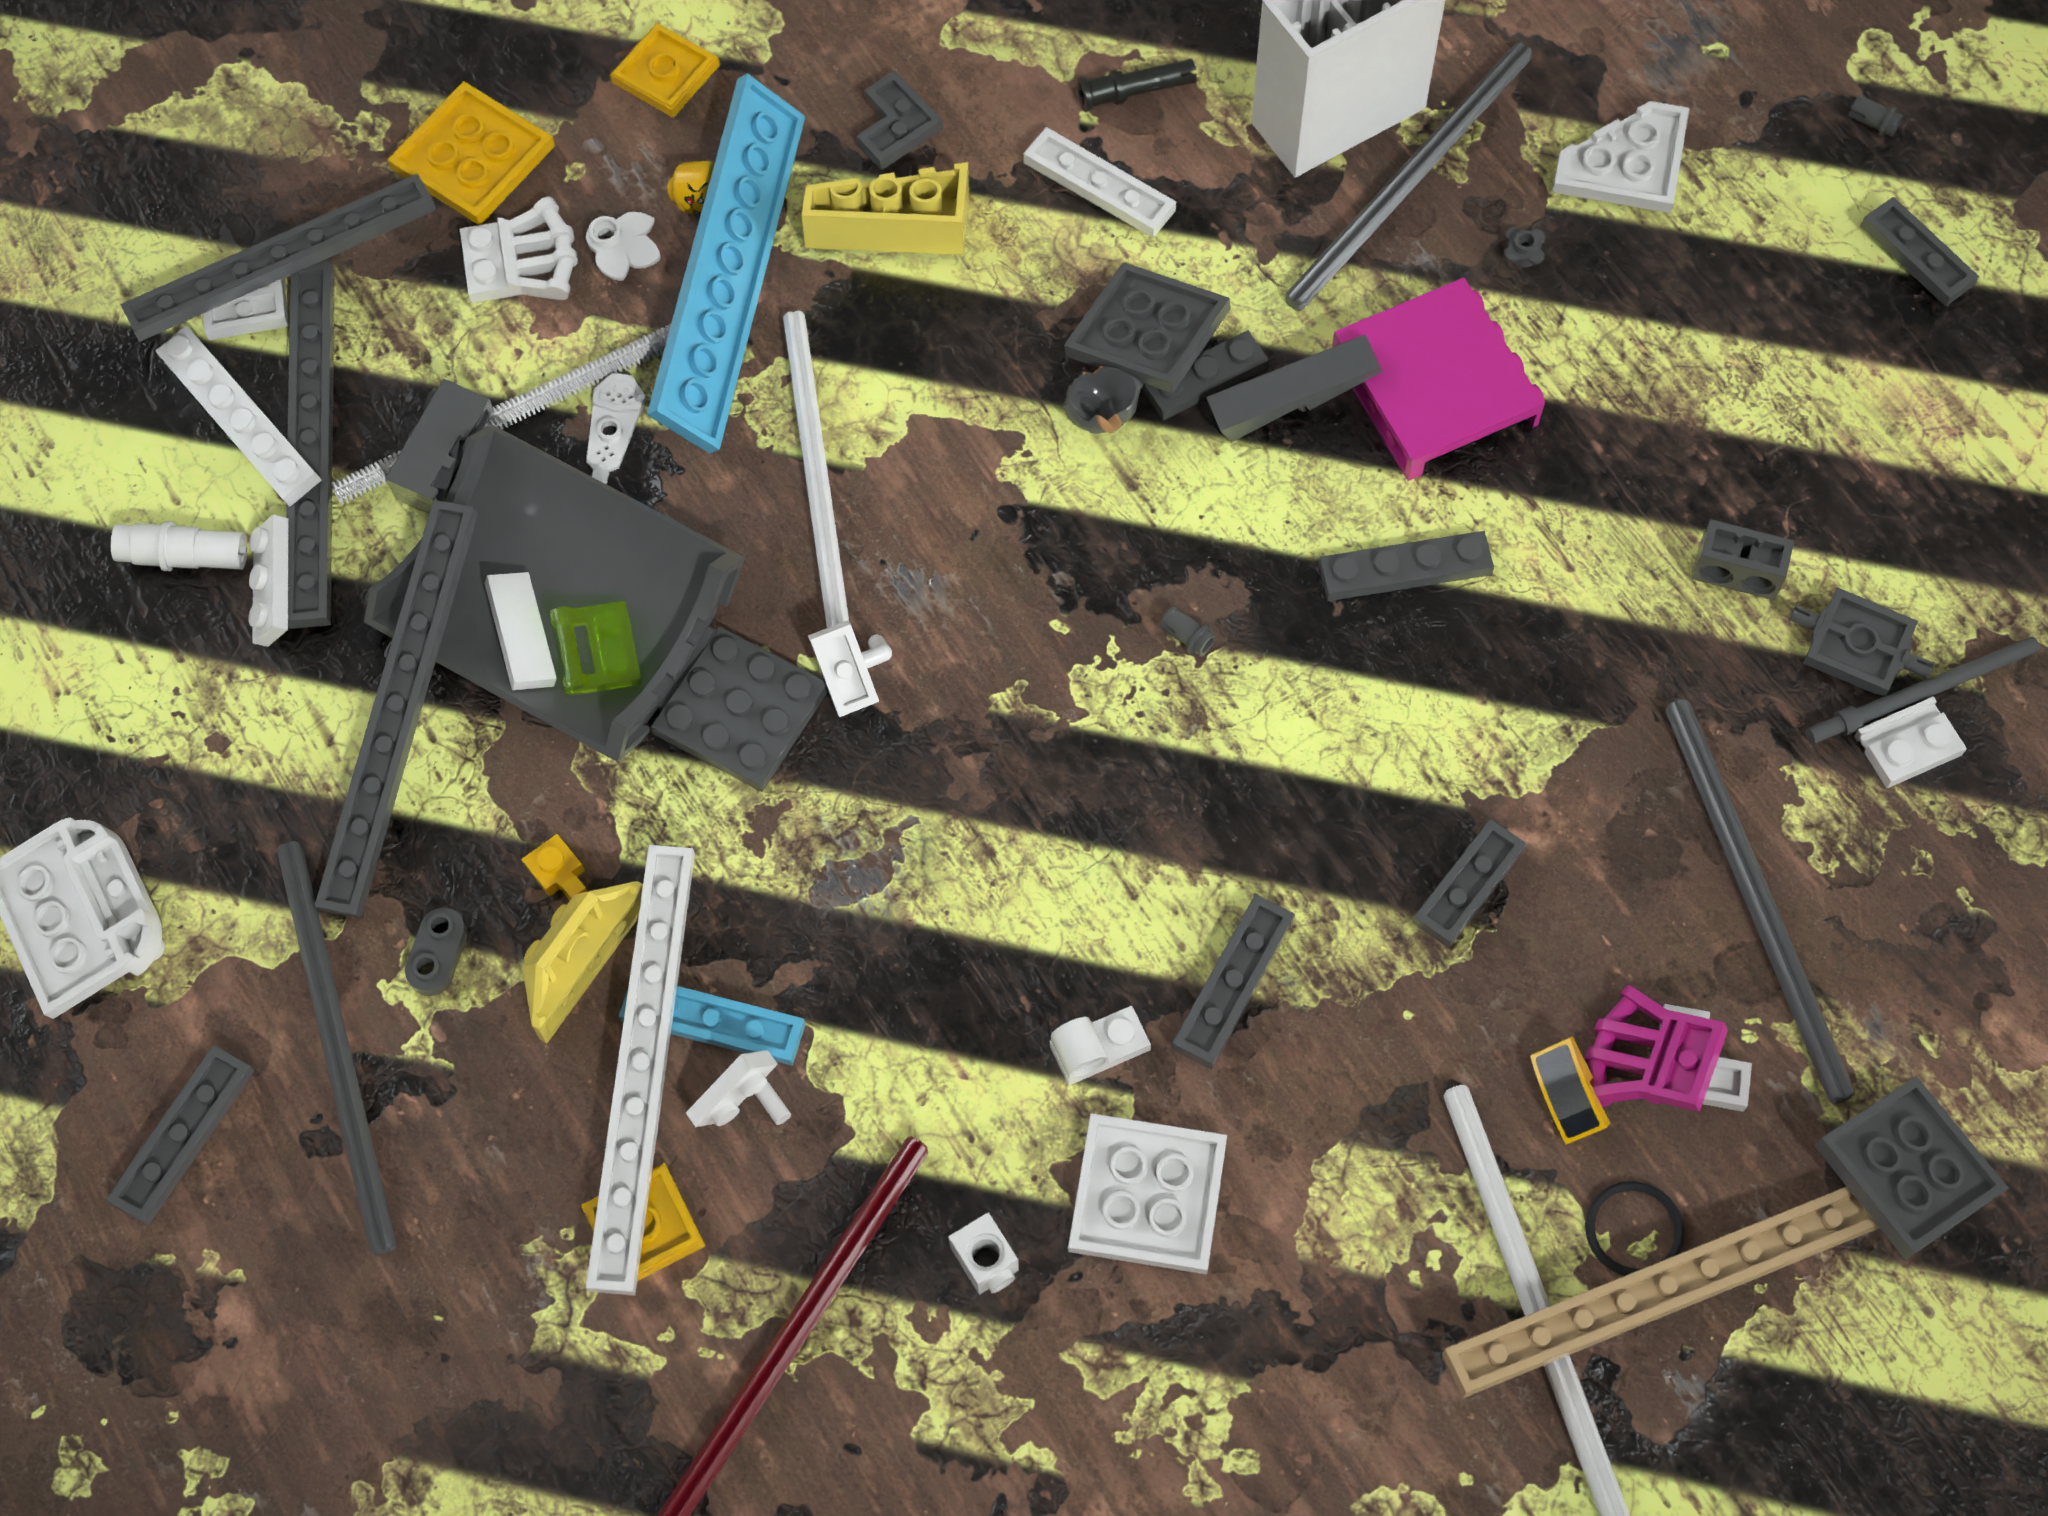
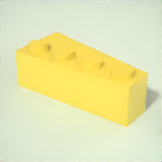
M968 162L954 164V170L936 172L935 167L918 169L919 175L895 178L894 173L881 174L874 181L861 183L858 178L806 185L802 209L805 248L964 255L969 201Z

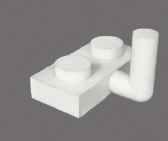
M848 620L808 635L839 717L879 702L867 669L886 662L892 657V650L881 635L871 636L868 640L870 649L862 653Z
M768 1050L740 1054L686 1112L687 1116L695 1127L710 1124L722 1126L737 1116L740 1111L738 1106L746 1097L755 1094L775 1124L780 1125L791 1117V1113L765 1078L778 1065Z

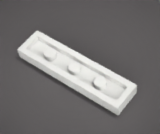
M1047 127L1024 152V163L1152 238L1155 237L1176 211V201Z

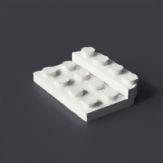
M66 818L51 825L0 857V917L45 1016L52 1019L56 1018L128 972L139 976L153 961L159 959L164 953L165 944L162 939V926L159 916L126 845L110 829L94 821Z

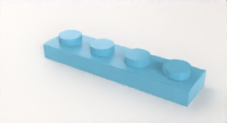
M677 986L671 1034L741 1053L768 1050L776 1062L793 1066L806 1023L804 1018ZM628 989L619 1013L621 1022H624Z

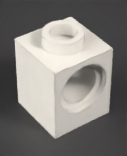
M989 1212L948 1236L951 1250L979 1295L990 1289L991 1293H996L1015 1280L1014 1273L1019 1271L1018 1258ZM984 1248L993 1249L999 1254L998 1261L989 1267L979 1266L973 1258L979 1250Z

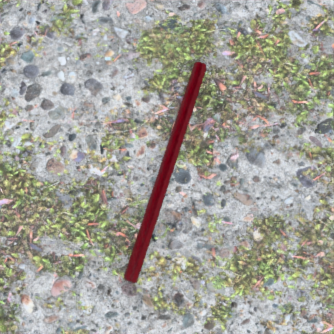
M911 1136L906 1138L657 1516H690L927 1156L928 1147L922 1141Z

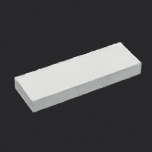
M529 572L487 575L485 587L512 690L554 687L557 678Z

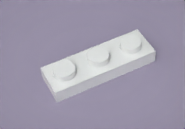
M274 514L261 526L254 529L249 544L250 550L253 552V569L249 577V586L253 589V605L249 613V624L252 626V643L267 647L288 630V518Z

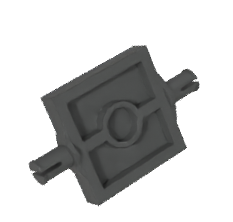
M1838 587L1829 605L1821 611L1820 615L1796 604L1788 620L1812 630L1811 646L1803 664L1881 697L1887 695L1894 677L1903 668L1927 679L1935 664L1933 661L1910 653L1912 649L1911 637L1917 626V620Z

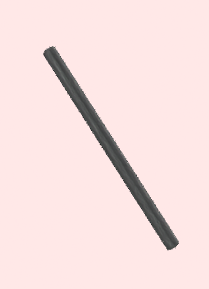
M1516 42L1286 292L1285 302L1288 306L1292 307L1295 311H1301L1308 305L1531 60L1532 50L1529 46H1525L1522 42Z
M1687 699L1673 701L1666 708L1667 717L1828 1100L1832 1104L1847 1101L1855 1094L1854 1087L1692 706Z
M290 841L279 845L277 854L369 1250L375 1256L384 1255L394 1251L397 1245L318 910L314 907L315 898L303 847L298 841Z

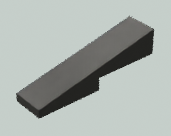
M1362 335L1206 398L1220 431L1232 443L1302 405L1311 410L1383 371L1368 337Z

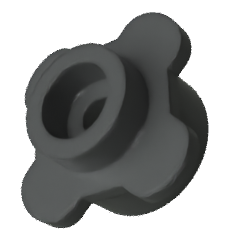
M1516 227L1507 230L1505 238L1508 241V248L1504 253L1507 261L1518 267H1529L1533 264H1540L1544 260L1545 255L1541 251V246L1545 241V234L1541 230L1521 231Z

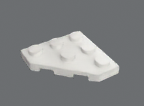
M1649 101L1638 107L1636 113L1622 121L1617 119L1593 132L1592 137L1577 146L1572 144L1564 148L1559 154L1552 192L1671 213L1689 108Z

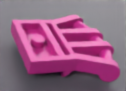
M1627 985L1620 993L1621 1000L1604 1019L1597 1021L1594 1033L1597 1035L1593 1047L1587 1048L1584 1060L1588 1064V1068L1593 1076L1590 1083L1602 1107L1609 1106L1612 1102L1645 1099L1655 1105L1663 1103L1700 1112L1728 1032L1725 1022L1667 1010L1634 987ZM1637 1010L1639 1012L1642 1011L1660 1023L1661 1028L1658 1031L1625 1022ZM1620 1040L1653 1047L1650 1059L1611 1050L1614 1042ZM1612 1068L1642 1075L1643 1078L1642 1080L1607 1084L1606 1070Z

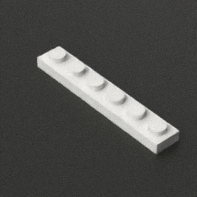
M187 325L155 351L289 507L322 481Z

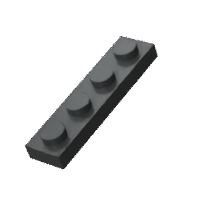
M1485 531L1321 556L1319 559V568L1327 601L1490 576L1494 570Z
M1257 894L1254 895L1172 1043L1173 1050L1212 1070L1292 925L1295 917L1294 913Z
M213 1045L110 1192L106 1201L139 1222L149 1226L255 1070L245 1062Z

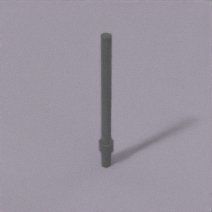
M2031 636L1858 708L1849 706L1836 711L1833 714V718L1806 728V737L1811 744H1816L1838 734L1847 736L1862 728L1864 723L2040 651L2039 643L2035 637Z

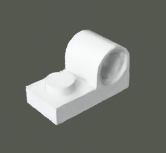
M1131 1005L1092 1023L1089 1017H1081L1061 1025L1051 1034L1050 1048L1068 1086L1150 1051L1151 1044Z

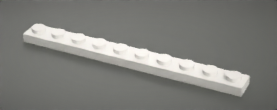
M649 845L586 1282L588 1292L634 1296L636 1293L695 858L693 848Z

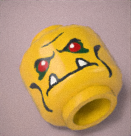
M713 161L681 163L676 167L673 177L669 179V197L672 201H675L677 207L683 213L699 214L702 212L715 164Z

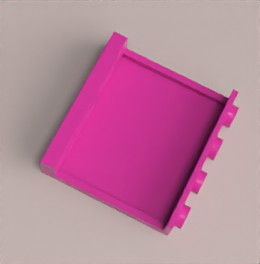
M1461 278L1334 332L1332 347L1362 335H1366L1370 341L1383 372L1352 389L1407 481L1421 476L1425 462L1525 419H1528L1532 427L1539 424L1545 405L1541 389L1536 384L1532 385L1525 374L1520 356L1516 352H1511L1504 341L1505 338L1501 326L1498 322L1490 319L1485 311L1484 301L1477 290H1472L1465 278Z

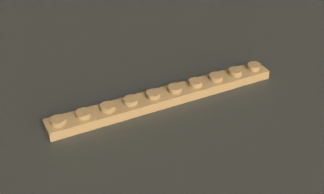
M1844 1187L1450 1346L1443 1351L1442 1356L1462 1397L1465 1398L1877 1230L1879 1226L1851 1191Z

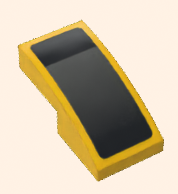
M1573 1036L1530 1055L1542 1093L1566 1145L1609 1126L1610 1121L1590 1083L1593 1076Z

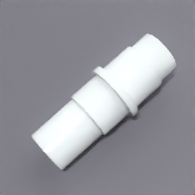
M165 521L162 525L135 523L134 525L116 524L111 536V554L114 561L132 562L134 565L160 566L163 571H171L174 567L192 569L209 567L242 570L247 558V538L243 532L202 530L199 527L176 526L172 521Z

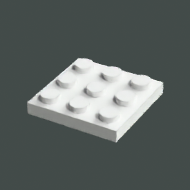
M1090 1113L1068 1252L1207 1274L1227 1135Z

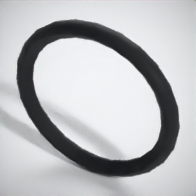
M1637 1181L1619 1182L1608 1186L1591 1202L1586 1214V1237L1592 1252L1603 1265L1622 1276L1644 1268L1625 1267L1615 1262L1606 1255L1597 1240L1595 1232L1596 1215L1602 1204L1614 1194L1623 1191L1644 1192L1656 1198L1668 1210L1674 1224V1242L1670 1252L1661 1261L1680 1254L1684 1243L1683 1219L1677 1206L1660 1189Z

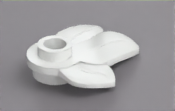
M628 212L617 219L610 216H601L591 222L586 233V240L589 248L596 253V264L603 274L611 279L622 281L626 278L630 267L635 269L647 268L660 260L661 257L656 244L646 236L655 223L654 218L640 212ZM606 236H611L609 239H602Z

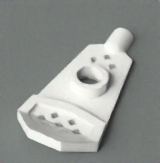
M611 373L593 391V408L586 463L593 469L592 477L607 484L609 473L619 469L646 402L645 394L632 375ZM605 427H617V431L613 435L602 433Z

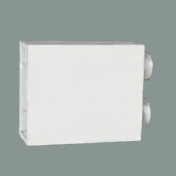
M1262 0L1251 123L1295 178L1426 108L1445 0Z

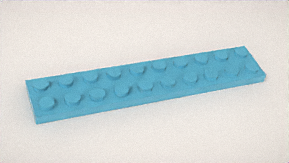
M749 74L737 79L647 411L649 417L709 454L720 450L805 120V115Z

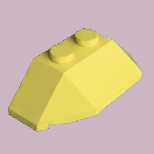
M634 881L575 894L567 905L563 904L556 910L550 922L551 927L542 940L534 941L528 948L524 956L525 963L522 965L531 1024L539 1039L546 1044L637 921L643 884Z

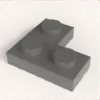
M893 71L864 90L865 101L883 119L858 134L857 145L880 170L943 130L942 119L896 71Z

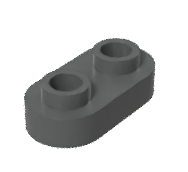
M434 909L423 918L405 967V975L412 988L421 995H438L445 991L452 982L468 934L465 922L460 914L453 909ZM439 924H449L448 929L444 933H435V929ZM434 964V969L431 973L420 974L424 965Z

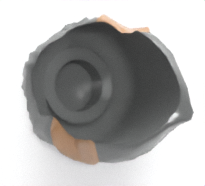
M1101 365L1094 372H1082L1078 378H1074L1073 384H1070L1063 407L1065 415L1071 420L1073 425L1090 433H1113L1132 418L1136 411L1138 396L1143 385L1133 375L1114 367H1104Z

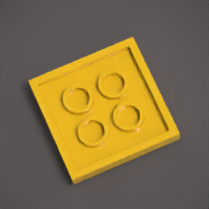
M463 81L387 161L390 169L405 179L418 174L430 195L474 223L481 225L555 147L553 136Z

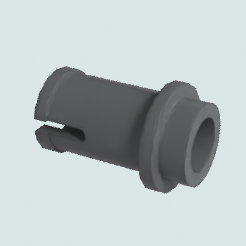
M1862 94L1857 97L1851 107L1852 110L1848 114V118L1855 119L1878 130V135L1881 137L1885 134L1892 137L1903 118L1902 114L1897 113L1898 108L1893 107L1889 109L1866 98Z
M1178 606L1170 608L1161 620L1160 628L1186 645L1187 652L1191 655L1196 653L1199 656L1205 655L1215 642L1216 636L1211 633L1212 628L1209 625H1200L1181 611Z

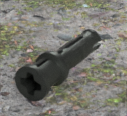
M1189 58L1184 61L1125 74L1115 69L1109 71L1107 76L1088 80L1085 76L1077 78L1079 101L1083 111L1089 112L1092 111L1094 106L1114 102L1116 105H1121L1130 96L1189 83L1194 84L1197 82V74H1192L1191 71L1196 70L1193 59Z

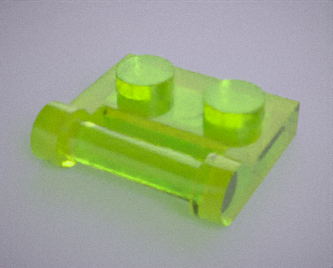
M626 601L579 608L565 606L550 611L551 625L557 629L565 677L562 679L565 694L578 695L641 685V676ZM586 625L595 674L586 675L582 673L574 631L576 626Z

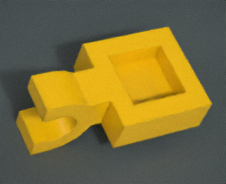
M558 834L521 859L527 870L549 897L558 890H561L570 901L575 894L587 892L586 887L577 878L585 872V869Z

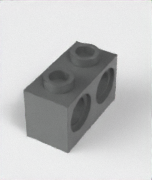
M1710 519L1699 543L1691 579L1775 601L1787 576L1794 540Z

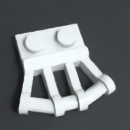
M545 197L540 199L533 209L512 220L497 218L498 222L460 229L468 295L471 303L517 295H529L556 300L568 298L571 290L568 282L572 269L578 262L577 253L571 247V243L574 241L573 229L571 226L566 225L559 215V207L553 198ZM544 222L550 228L546 232L519 236ZM556 248L553 254L518 260L517 254ZM554 272L553 278L548 281L524 278L525 276Z

